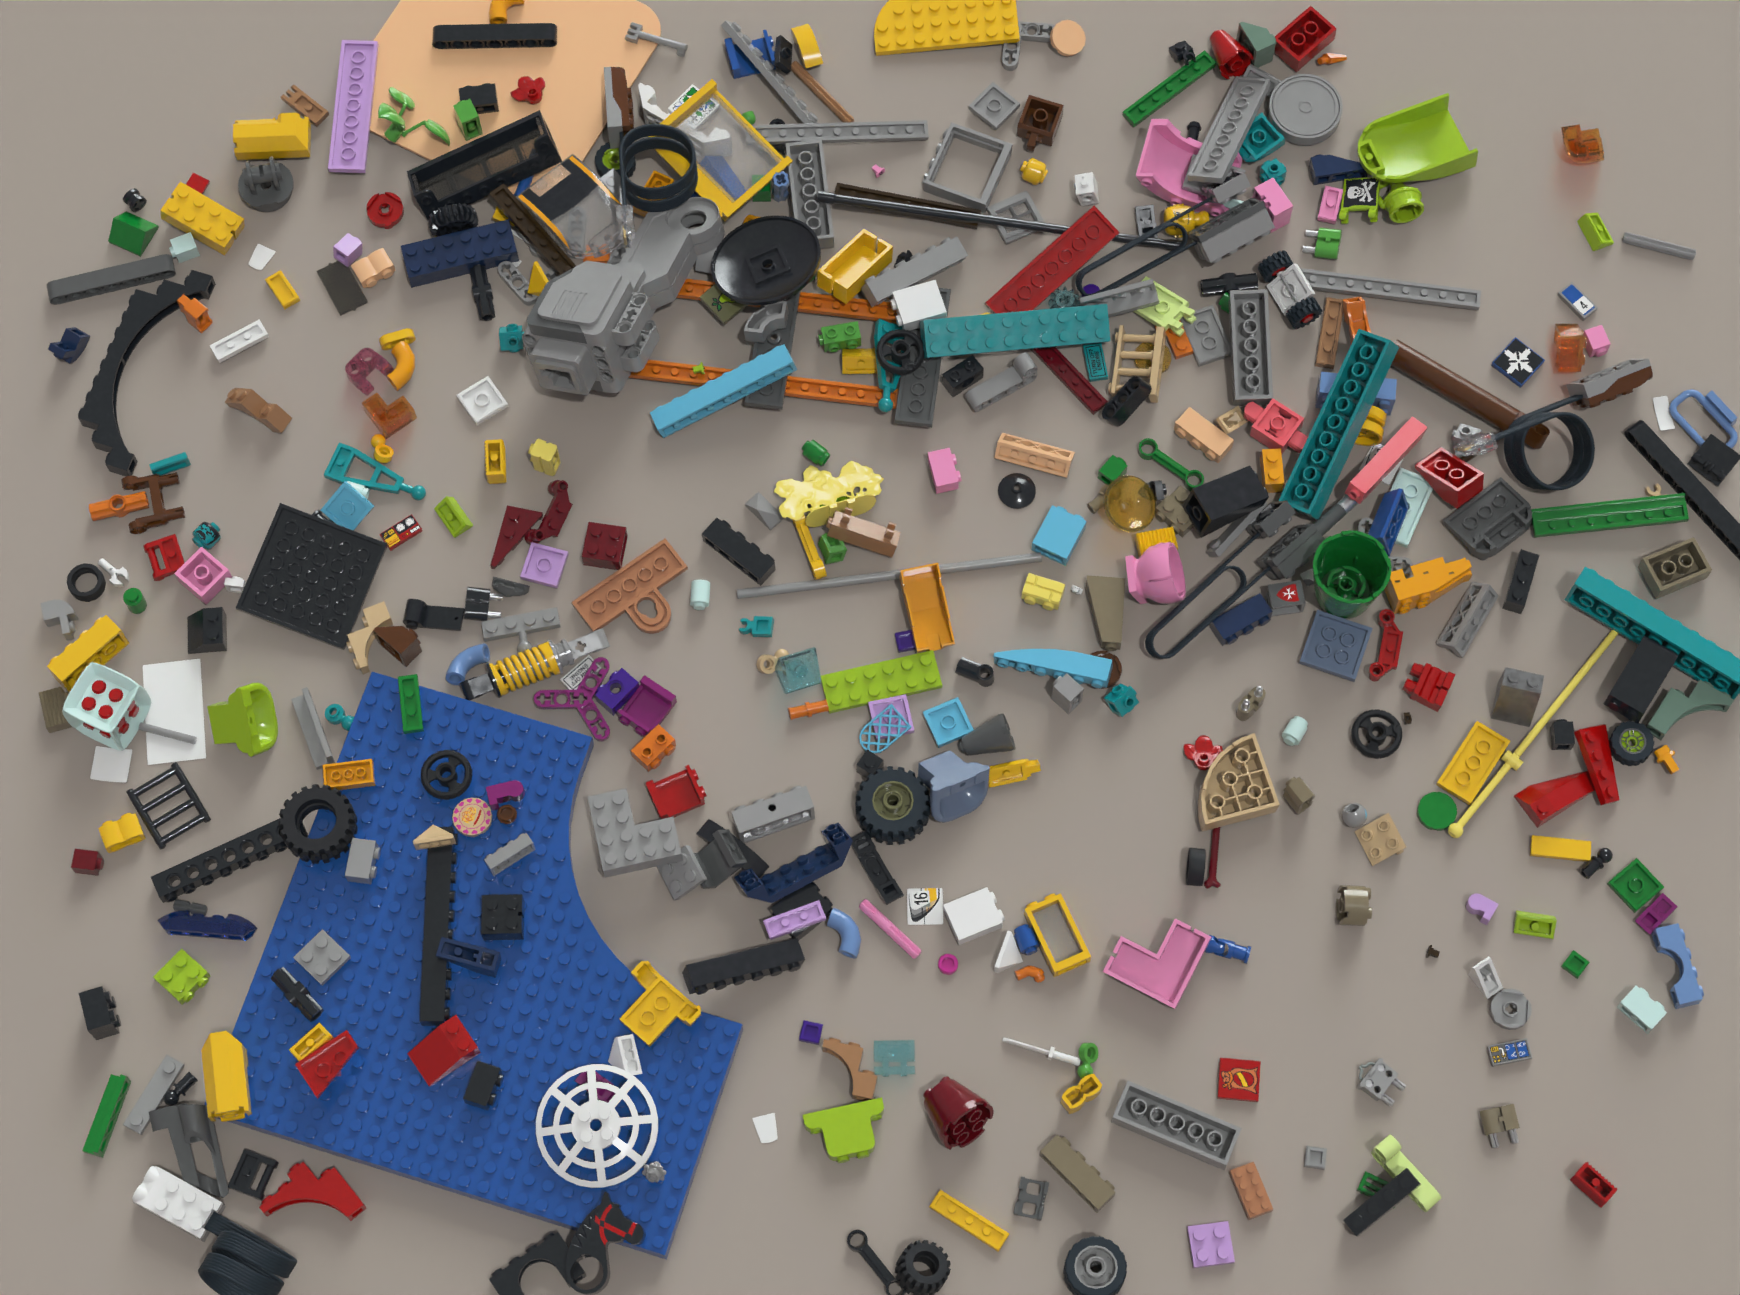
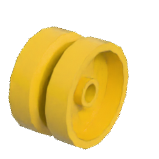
M1372 405L1354 444L1374 446L1382 442L1383 427L1385 426L1387 415L1382 409Z

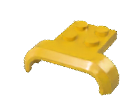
M641 961L631 971V975L646 991L619 1020L649 1047L676 1018L687 1026H691L701 1016V1007L692 1003L662 977L649 961Z

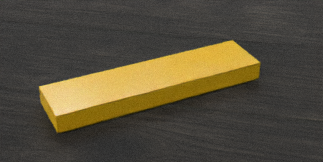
M941 1189L929 1206L930 1209L999 1252L1009 1236L1008 1232Z

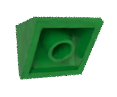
M126 211L113 218L108 242L141 257L159 226Z

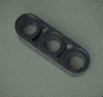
M1138 376L1131 377L1104 407L1102 417L1115 426H1121L1149 396L1152 390L1151 385Z

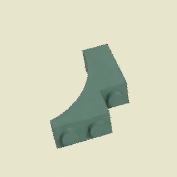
M1699 680L1689 698L1682 691L1671 688L1647 725V728L1651 730L1650 732L1654 737L1662 741L1667 731L1683 717L1705 710L1727 712L1734 699L1726 692H1720L1715 689L1711 683Z

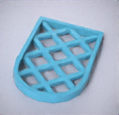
M890 704L863 727L859 736L860 744L866 751L868 749L874 754L881 753L912 727L896 708ZM890 708L889 715L883 714ZM892 709H893L898 715H892ZM882 717H889V724H881ZM879 718V723H873L876 719ZM891 718H899L898 725L891 724ZM901 719L905 722L906 725H901ZM869 726V732H863ZM871 726H879L878 733H872ZM881 726L888 727V734L881 733ZM891 727H898V734H890ZM900 728H907L900 734ZM862 734L868 735V742L862 741ZM871 735H878V742H870ZM880 736H888L887 743H880ZM890 736L896 737L894 740L890 742ZM870 745H877V751L870 750ZM880 745L885 746L883 749L879 750Z

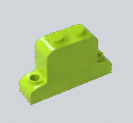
M881 1097L804 1114V1126L810 1134H823L827 1155L830 1160L845 1163L852 1157H857L858 1159L867 1158L875 1149V1138L871 1122L882 1119L884 1104Z

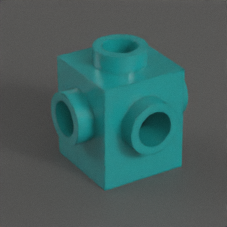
M1277 158L1264 162L1260 169V181L1264 183L1274 178L1279 186L1282 185L1286 177V167Z
M508 324L506 327L499 328L501 351L518 352L520 349H523L522 335L525 331H523L522 325Z
M1121 683L1104 697L1111 711L1121 717L1132 711L1139 703L1136 698V691L1131 686L1127 687Z

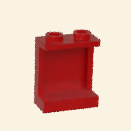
M689 765L685 766V770L654 783L653 780L645 783L660 819L676 817L705 804L704 797H707L703 786H698V775L695 769L691 770Z

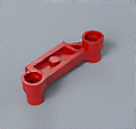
M1389 609L1382 610L1378 616L1379 626L1383 629L1378 662L1371 664L1369 668V678L1374 682L1378 681L1390 670H1396L1398 665L1403 631H1399L1394 622L1395 615Z

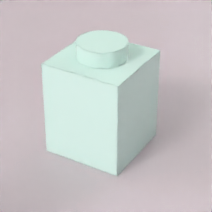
M191 232L170 239L172 247H169L173 258L177 257L179 263L200 256Z

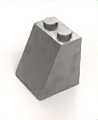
M1505 667L1497 684L1491 719L1530 727L1541 695L1544 675Z

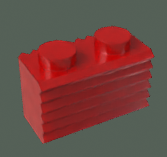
M1585 1162L1570 1179L1573 1184L1600 1208L1617 1191V1188H1614V1185H1611L1608 1179L1601 1176V1173L1595 1171V1168H1592L1589 1162Z

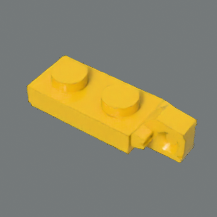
M1021 759L989 766L988 786L991 788L1028 780L1027 777H1030L1031 773L1041 771L1038 759L1030 761L1028 759Z

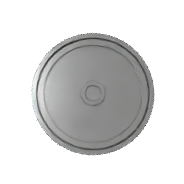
M1297 74L1282 80L1274 88L1268 106L1269 122L1284 136L1286 141L1297 145H1314L1328 139L1338 128L1342 114V100L1336 88L1324 78L1312 74Z

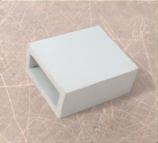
M936 280L892 292L891 307L892 310H896V321L899 327L902 326V329L909 331L920 328L919 321L947 318V311Z
M987 887L943 905L944 914L958 945L1003 927L1004 915L1001 909L997 910L995 903H997L996 897L993 892H989Z

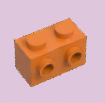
M658 724L631 750V754L649 772L652 768L656 769L666 755L669 756L674 752L676 742Z

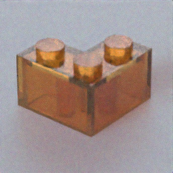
M1555 324L1554 343L1557 347L1555 366L1558 372H1581L1582 365H1585L1583 348H1586L1587 338L1583 335V330L1580 329L1578 324Z
M376 392L362 402L365 413L386 439L417 419L414 408L404 396H401L387 406Z

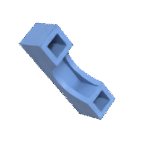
M1678 923L1655 928L1651 935L1657 953L1670 956L1679 968V980L1669 990L1675 1009L1699 1004L1703 999L1702 997H1704V993L1696 979L1698 977L1697 970L1694 966L1692 967L1690 961L1691 952L1688 947L1686 948L1683 929H1680Z

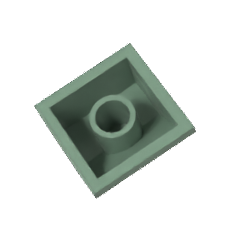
M1240 22L1236 40L1251 52L1253 60L1251 59L1250 63L1259 68L1272 62L1276 45L1274 35L1270 34L1267 28Z

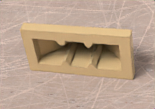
M1239 406L1221 415L1214 421L1226 435L1249 422L1243 417V412Z
M432 825L414 839L413 844L416 850L456 844L453 834Z

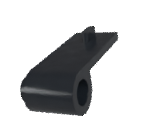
M408 599L403 623L409 629H417L418 627L461 631L465 609L431 606L422 600Z

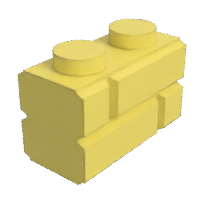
M538 438L529 448L530 461L533 462L534 470L554 476L561 463L557 445L547 443Z
M1028 573L1021 599H1024V602L1030 605H1035V603L1043 605L1042 607L1046 610H1058L1065 591V584Z

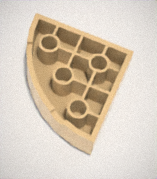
M1255 733L1233 742L1232 745L1228 746L1216 757L1210 766L1200 788L1198 799V819L1202 832L1277 811L1280 804Z

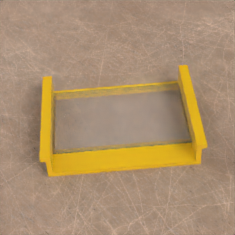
M713 79L660 123L682 131L692 141L696 153L698 172L695 192L700 197L708 198L715 202L724 221H727L733 213L772 180L776 172H782L793 162L789 156L783 158L717 91V83ZM654 149L681 177L688 171L691 164L682 155L666 149Z

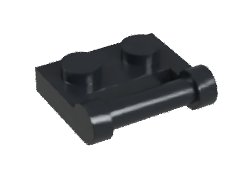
M244 1149L228 1188L262 1201L265 1196L263 1193L273 1170L277 1169L279 1163ZM263 1163L267 1165L256 1191L252 1190L253 1182Z

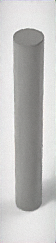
M142 722L139 724V730L191 744L196 743L197 737Z

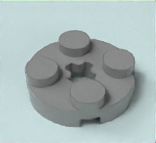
M1505 989L1498 993L1490 1004V1014L1493 1022L1508 1030L1521 1028L1531 1016V1003L1519 990ZM1510 1004L1513 1009H1516V1012L1512 1014L1505 1010Z

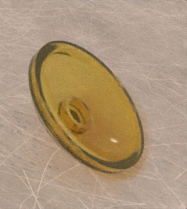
M1130 475L1121 476L1113 480L1105 491L1103 499L1104 510L1109 521L1116 528L1125 532H1137L1143 530L1152 522L1156 512V500L1151 488L1142 479Z

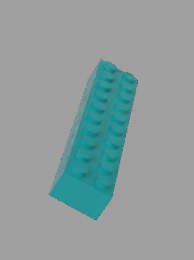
M1107 304L919 321L924 358L1111 341Z
M1358 329L1279 498V501L1287 500L1294 511L1319 520L1399 349L1394 342Z
M1587 567L1583 569L1564 599L1565 601L1638 645L1645 635L1675 652L1679 656L1673 664L1674 667L1698 681L1702 680L1711 683L1715 689L1720 692H1726L1735 700L1740 693L1739 658L1735 657L1730 651L1720 648L1713 641L1700 636L1698 632L1685 627L1680 621L1670 618L1663 611L1650 606L1645 600L1635 597L1630 591L1622 589L1615 585L1613 581L1600 576L1595 570Z

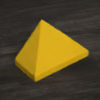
M535 261L533 263L528 294L540 296L546 283L549 281L538 261Z

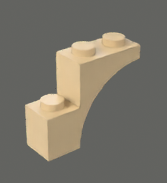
M384 601L363 609L365 616L361 618L365 628L347 634L349 641L346 642L350 653L354 652L356 656L353 662L357 670L361 669L363 675L370 672L368 654L376 638L373 629L375 627H389L393 625Z

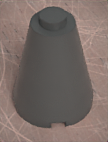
M1003 713L998 714L962 737V742H959L962 752L967 753L968 756L1007 752L1016 749L1009 724Z

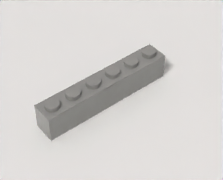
M948 237L940 242L941 245L937 247L932 245L925 250L926 253L921 255L919 252L910 257V261L905 262L903 260L895 265L896 268L892 270L887 268L880 272V276L875 278L873 275L866 279L861 289L871 307L892 298V292L917 285L961 263L968 254L958 237L953 239Z

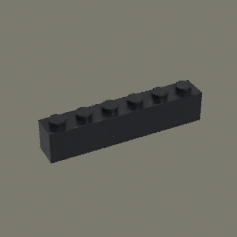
M798 938L688 964L685 966L682 974L689 994L696 993L700 995L710 989L721 990L727 985H740L750 979L757 981L767 975L777 976L783 971H797L801 968L805 957Z

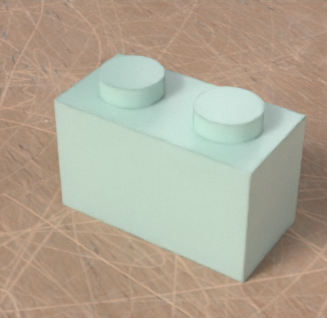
M1637 986L1617 1006L1621 1012L1647 1034L1667 1013L1661 1003L1653 1001L1645 989Z

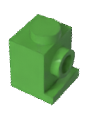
M828 533L821 535L818 545L825 558V564L843 561L847 551L844 542L827 536Z

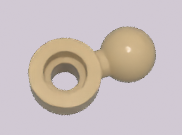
M778 649L774 656L761 655L757 660V669L763 674L773 673L777 668V663L785 664L788 662L790 657L788 651Z

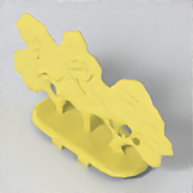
M849 461L844 465L839 477L836 478L832 477L830 472L820 471L817 467L810 465L803 472V482L793 479L778 481L774 493L786 498L779 506V511L783 518L788 517L797 521L801 519L805 512L810 511L805 519L806 525L809 527H819L827 524L829 516L833 517L835 510L843 513L845 507L853 509L851 516H857L872 509L876 503L874 496L879 495L882 491L880 483L884 478L880 474H874L872 468L862 466L854 461ZM855 487H860V492L856 493L857 496H855L853 493ZM839 497H850L849 499L836 502Z

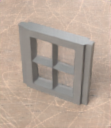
M1027 191L987 207L989 215L1044 223ZM996 226L1006 245L1037 232Z

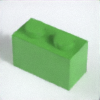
M471 99L462 100L453 105L457 123L465 140L467 141L482 135L479 116Z

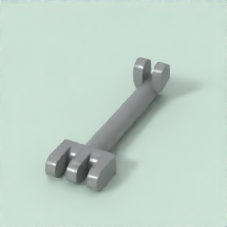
M633 22L630 24V28L627 31L628 34L625 36L626 41L637 44L639 38L675 48L677 49L678 56H685V51L688 48L687 44L642 32V25Z

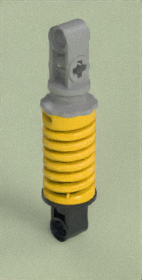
M603 628L570 642L563 639L561 643L554 644L551 640H547V642L539 644L537 647H532L531 651L526 649L524 654L523 652H518L517 656L513 654L510 656V659L505 657L503 662L497 660L495 666L492 663H487L486 674L465 680L460 683L466 700H473L491 691H494L498 698H501L509 693V687L514 692L516 691V685L519 689H522L523 683L525 686L530 685V680L533 684L537 683V677L540 681H543L544 675L546 678H550L551 673L554 675L563 674V667L568 664L573 665L574 659L610 647ZM580 642L581 645L585 644L586 647H584L583 649L584 652H580V650L575 649L577 647V643Z

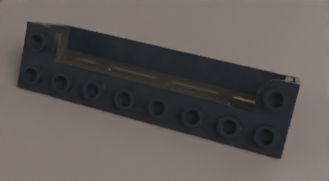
M539 110L407 171L414 197L428 220L430 214L434 210H438L439 207H445V205L448 206L452 203H460L461 205L464 203L467 205L489 196V193L502 184H505L506 187L511 186L563 161L548 125Z

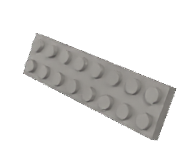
M1235 77L1187 174L1188 181L1224 183L1271 86L1270 79Z

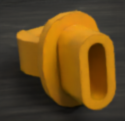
M1664 745L1654 751L1657 757L1656 762L1658 764L1664 762L1671 775L1679 771L1677 764L1672 758L1675 755V751H1671L1668 745Z

